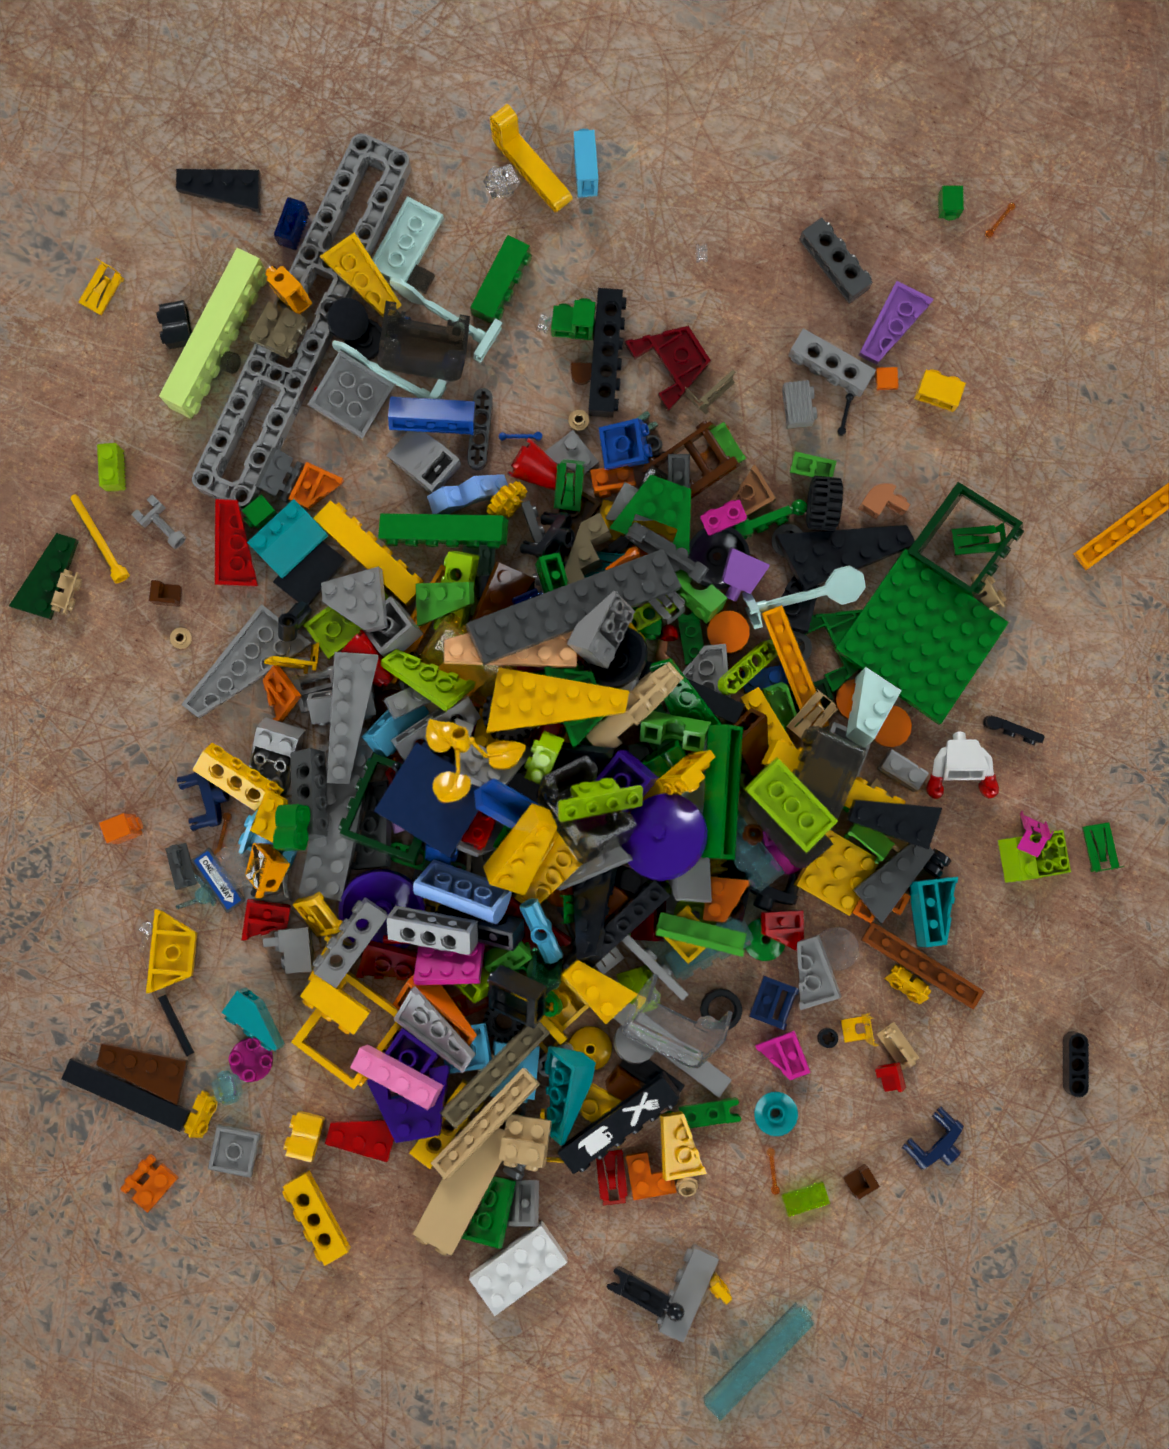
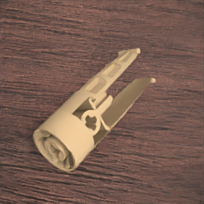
M670 662L653 673L649 672L639 680V683L636 684L633 690L629 691L625 714L605 716L586 735V738L593 746L611 747L615 750L622 744L618 737L633 723L636 726L639 725L683 679V676Z

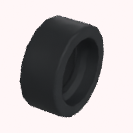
M722 988L714 989L702 999L700 1006L701 1017L714 1030H730L741 1019L742 1005L738 997L731 991ZM716 997H726L733 1004V1016L726 1022H716L709 1015V1004Z

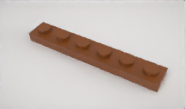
M874 922L869 925L861 938V941L973 1010L985 992Z

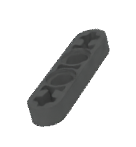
M486 388L478 389L473 397L475 402L474 434L469 437L467 458L469 466L474 470L483 469L487 463L493 397ZM482 394H485L486 398L489 399L485 400V409L481 408V401L478 399L482 397ZM477 415H486L487 421L484 424H478L475 421ZM477 434L485 437V442L481 445L475 444L473 441ZM472 448L480 450V459L483 461H479L478 465L472 460L476 458V450H472Z

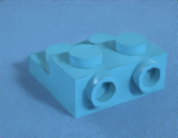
M486 1023L470 1025L477 1036L469 1047L476 1055L465 1071L482 1069L492 1059ZM444 1059V1064L451 1067L450 1074L461 1072Z

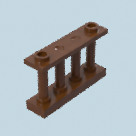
M703 421L696 426L697 430L658 458L655 459L653 457L649 459L650 463L643 464L645 467L640 470L645 475L651 472L652 475L665 479L658 467L668 461V454H678L686 448L702 472V478L697 482L690 479L691 499H693L741 466L736 457L730 458V456H726L710 430L716 427L712 421ZM702 436H704L720 461V466L714 470L712 468L709 469L693 444Z

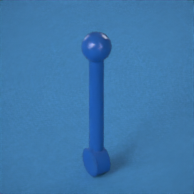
M502 432L498 437L502 441L514 438H534L540 441L542 433L505 434Z

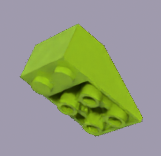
M1064 830L1053 831L1050 840H1047L1038 858L1017 849L1023 836L998 840L1005 883L1070 873L1071 869ZM1040 833L1033 834L1029 839L1038 843L1042 836Z

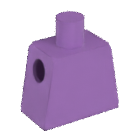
M730 548L722 576V582L730 585L725 596L736 602L741 591L751 594L770 565Z

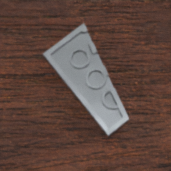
M414 986L393 1020L463 1073L475 1057V1052L417 987Z

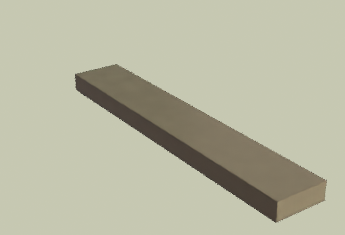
M540 1022L535 1029L525 1025L440 1111V1114L456 1129L550 1032Z

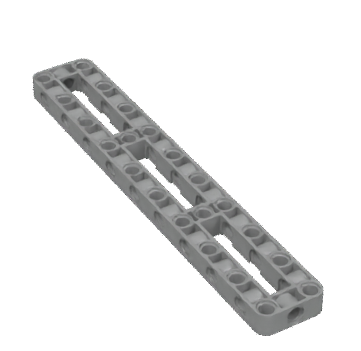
M362 133L356 134L351 139L289 270L302 284L307 295L317 275L331 280L332 283L328 292H325L315 312L316 317L310 330L307 329L292 367L287 368L276 363L279 357L278 354L256 343L254 344L192 475V483L203 494L215 499L238 500V502L242 494H247L246 501L239 502L240 510H243L258 498L261 489L256 487L255 484L272 448L281 450L334 337L328 328L326 312L335 301L342 298H352L355 292L332 268H325L326 263L319 256L330 249L368 166L384 173L380 181H377L367 202L368 207L363 217L359 219L353 232H355L370 257L372 256L411 172L409 156L405 151ZM361 146H367L364 150H358ZM398 162H404L402 166H396ZM349 182L348 186H341L342 183ZM381 198H387V201L384 203L378 202ZM328 218L332 219L330 223H323ZM363 235H370L366 240L361 239ZM309 255H315L314 259L306 260ZM277 296L274 304L283 309L285 307L288 308ZM318 345L315 351H309L310 346ZM256 366H263L261 371L254 372ZM275 374H282L280 379L272 380ZM301 382L298 388H291L293 383ZM266 385L279 391L280 394L275 404H272L264 420L263 430L244 463L245 468L239 481L236 480V482L233 481L232 483L223 479L222 476ZM239 403H245L242 409H236ZM277 419H283V423L280 426H274V422ZM227 440V444L224 447H218L220 441ZM259 457H265V461L262 464H256ZM208 477L209 482L206 485H201V480Z

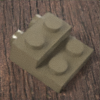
M268 301L249 339L288 359L289 355L295 352L300 335H304L307 329V321L304 316L286 307L283 309Z

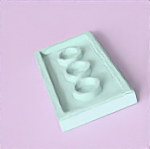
M408 196L406 197L372 258L384 278L390 280L393 277L401 279L406 283L409 282L444 219L443 214Z

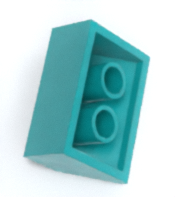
M293 499L247 543L283 578L315 549L328 534Z

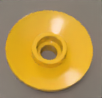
M584 1027L576 1031L571 1037L569 1043L573 1046L574 1051L583 1052L596 1062L595 1070L603 1067L610 1059L612 1045L608 1035L603 1030L597 1027ZM589 1045L593 1046L594 1052L588 1053L586 1047Z

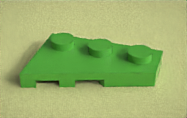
M474 582L416 584L417 626H424L433 620H438L449 613L459 611L474 604Z

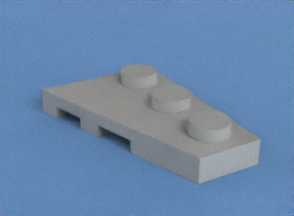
M816 935L798 941L800 1010L841 998L842 995L820 936Z

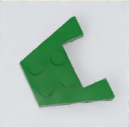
M650 475L612 523L610 529L627 534L629 527L632 526L635 515L643 516L676 528L677 533L673 544L676 545V549L685 548L689 556L691 489Z
M862 610L813 615L808 634L825 627L834 648H836ZM840 654L838 656L843 666L823 675L824 678H827L831 693L835 692L859 669Z

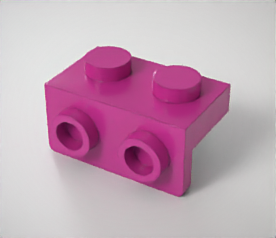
M739 499L729 501L723 507L716 510L710 509L703 513L700 518L708 536H711L747 520V515Z

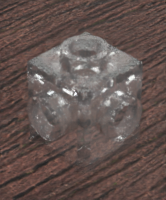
M509 164L490 168L483 182L492 199L498 197L506 198L513 194L520 180L512 165Z

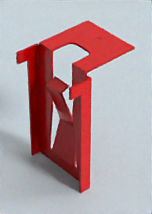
M622 1150L608 1151L607 1155L604 1156L609 1190L617 1189L615 1155H617L619 1200L609 1201L603 1160L596 1158L600 1199L603 1200V1206L626 1203V1196L628 1194Z

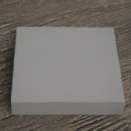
M218 1124L208 1170L251 1178L261 1133Z

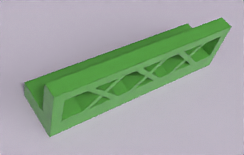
M660 912L655 932L658 936L741 957L744 955L745 950L743 947L747 935L744 932L665 912Z

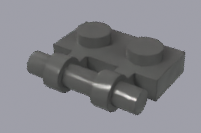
M272 448L255 486L272 496H276L278 490L282 491L279 499L287 503L304 464L297 461L293 468L290 466L293 461L292 457L277 448ZM286 473H288L290 477L285 485L282 482Z

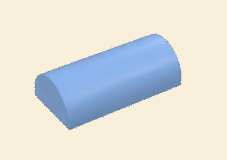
M435 859L413 883L415 895L494 924L499 923L504 916L512 894L511 891L490 885L485 877Z

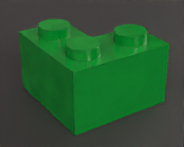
M587 298L574 300V307L564 303L554 305L551 336L593 341L596 302H592V300Z

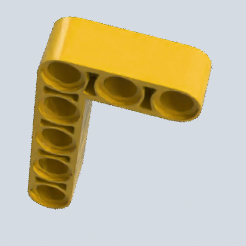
M505 104L490 116L491 134L495 145L547 205L557 213L572 201L573 197L569 190L519 134L518 117L512 107Z

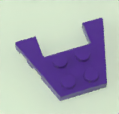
M450 1065L429 1068L430 1078L444 1085L435 1105L428 1110L405 1097L391 1099L390 1089L372 1079L367 1080V1084L395 1143L434 1137L441 1134L443 1116L440 1114V1111L444 1108L445 1094L448 1089V1074H450L451 1070Z

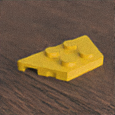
M160 909L154 910L146 993H152L192 977L194 973L198 932Z

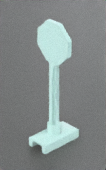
M393 277L390 279V286L401 296L412 303L424 305L429 311L472 336V339L479 343L474 352L473 359L481 364L502 330L501 326L503 323L495 318L486 332L480 328L476 329L436 303L426 300L414 287L403 280Z
M336 340L332 343L333 348L337 352L343 351L381 377L415 395L417 398L441 399L447 388L445 386L447 382L439 378L431 392L424 388L421 389L381 365L367 360V358L349 345Z
M848 565L835 569L825 582V586L769 601L762 600L756 602L752 593L749 594L747 592H743L742 596L748 606L745 608L754 629L763 627L761 614L780 605L784 607L825 595L843 605L856 601L866 586L864 574Z

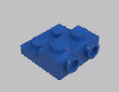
M636 418L599 427L604 468L606 470L650 463L649 457L652 456V448L650 444H647L646 436H649L647 423Z

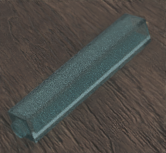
M795 1302L703 1397L704 1405L721 1421L815 1324L811 1318L813 1313L804 1304L801 1307Z

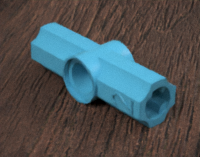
M538 898L528 899L520 904V910L531 931V939L537 944L545 963H555L563 957V953L552 931V923L546 918ZM538 929H543V930H545L546 932H545V933H541V932H539V931H537V930H538Z

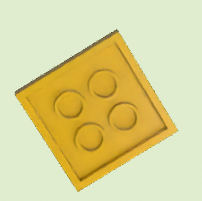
M829 830L816 843L794 885L850 916L859 900L853 889L875 871L878 864L874 861L877 857Z

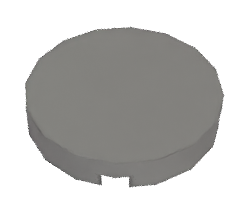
M623 1025L617 1029L613 1039L614 1048L621 1059L631 1064H641L649 1060L655 1053L654 1048Z

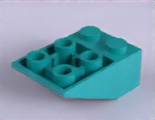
M248 988L237 990L221 1012L225 1015V1020L232 1025L238 1024L241 1026L244 1034L250 1038L256 1037L261 1041L260 1045L268 1051H276L282 1048L285 1043L264 1000Z

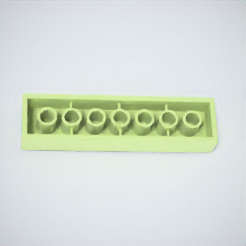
M236 248L159 395L170 409L190 419L199 412L203 397L208 395L213 378H216L220 372L221 362L228 357L232 341L238 338L241 324L246 322L251 305L256 303L261 286L263 287L267 282L266 270L260 258Z

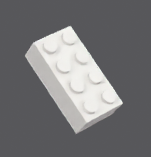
M540 1221L539 1226L529 1229L472 1271L469 1280L493 1315L496 1316L567 1263V1255L544 1222Z

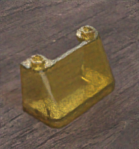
M452 613L442 620L420 654L421 661L425 664L430 665L432 663L439 666V670L450 673V671L456 673L463 680L467 681L470 679L475 681V688L467 696L472 699V703L475 706L482 708L487 701L486 698L493 694L498 667L516 671L519 667L444 663L445 639L468 633L465 625L459 626L461 619Z

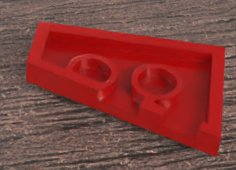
M385 1120L333 1121L330 1123L324 1144L388 1162L394 1138Z

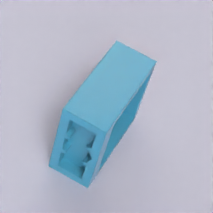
M583 128L574 131L577 197L598 196L595 130Z

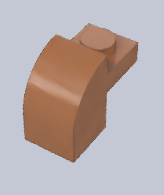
M883 483L876 485L868 492L858 509L877 519L885 506L903 516L911 504L902 495L893 494L897 486Z

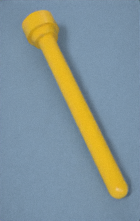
M73 494L70 499L111 568L110 576L114 583L117 584L127 580L130 577L127 569L118 564L79 496Z

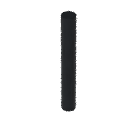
M166 994L159 997L158 1000L186 1057L195 1053Z

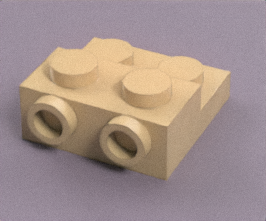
M511 1114L506 1119L499 1160L504 1161V1165L508 1167H517V1164L526 1165L525 1169L530 1171H538L539 1168H543L546 1164L552 1121Z

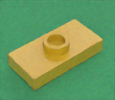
M713 1272L709 1289L717 1299L721 1298L727 1305L732 1300L729 1287L716 1272Z

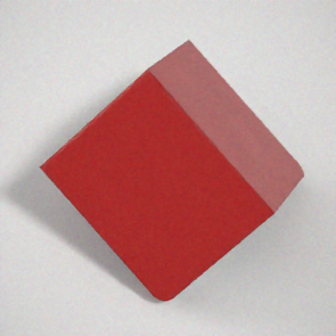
M900 1062L879 1065L875 1069L877 1078L882 1080L885 1092L894 1090L903 1092L906 1089Z

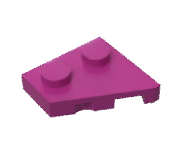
M795 1030L755 1045L756 1049L763 1053L775 1067H778L789 1080L811 1073Z

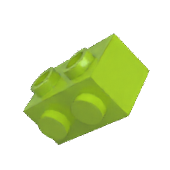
M544 731L539 741L535 739L530 751L534 755L533 757H528L524 766L527 769L526 779L542 786L546 785L564 742L563 738Z

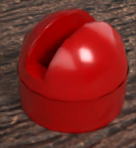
M669 624L662 628L661 640L675 641L678 639V632L675 626Z

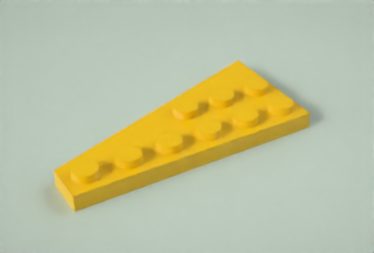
M498 667L486 733L625 714L629 691Z

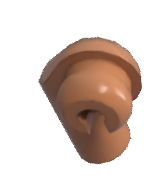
M658 640L655 654L656 662L670 658L666 654L668 642Z

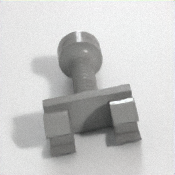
M151 495L146 500L154 508L146 516L137 509L131 515L144 528L153 521L169 537L168 543L174 549L179 548L186 541V536L181 531L174 532L161 519L159 514L166 507L155 496Z

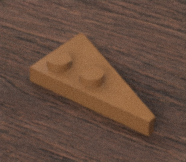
M756 465L752 466L751 471L730 499V501L740 499L747 517L776 501L775 496Z

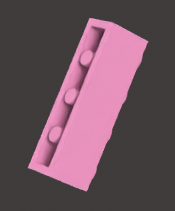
M368 1044L359 1048L350 1067L427 1110L435 1105L444 1087L439 1082Z

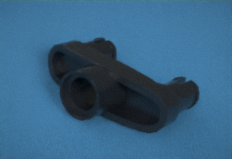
M544 511L540 518L541 524L550 525V528L539 543L524 540L520 546V552L539 558L557 553L561 547L571 548L575 540V533L571 529V515L563 512L558 514Z
M758 860L755 864L749 891L756 895L753 906L770 912L774 902L796 905L799 887L794 885L796 874L790 873L785 891H780L756 880L763 864L762 861Z

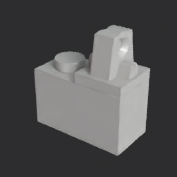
M310 927L278 930L274 932L275 937L263 938V947L275 946L276 951L284 952V956L281 957L282 969H285V974L313 971L314 949L312 929Z

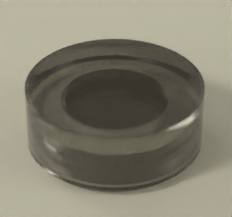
M232 351L225 352L220 362L222 370L231 374L237 372L241 365L240 356Z

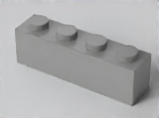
M694 1243L691 1249L687 1248L684 1254L683 1261L685 1263L682 1270H677L674 1278L676 1282L674 1289L668 1291V1294L671 1295L668 1303L680 1304L684 1308V1317L680 1321L675 1322L664 1311L663 1316L657 1317L656 1320L659 1332L682 1343L686 1338L719 1261L716 1253Z

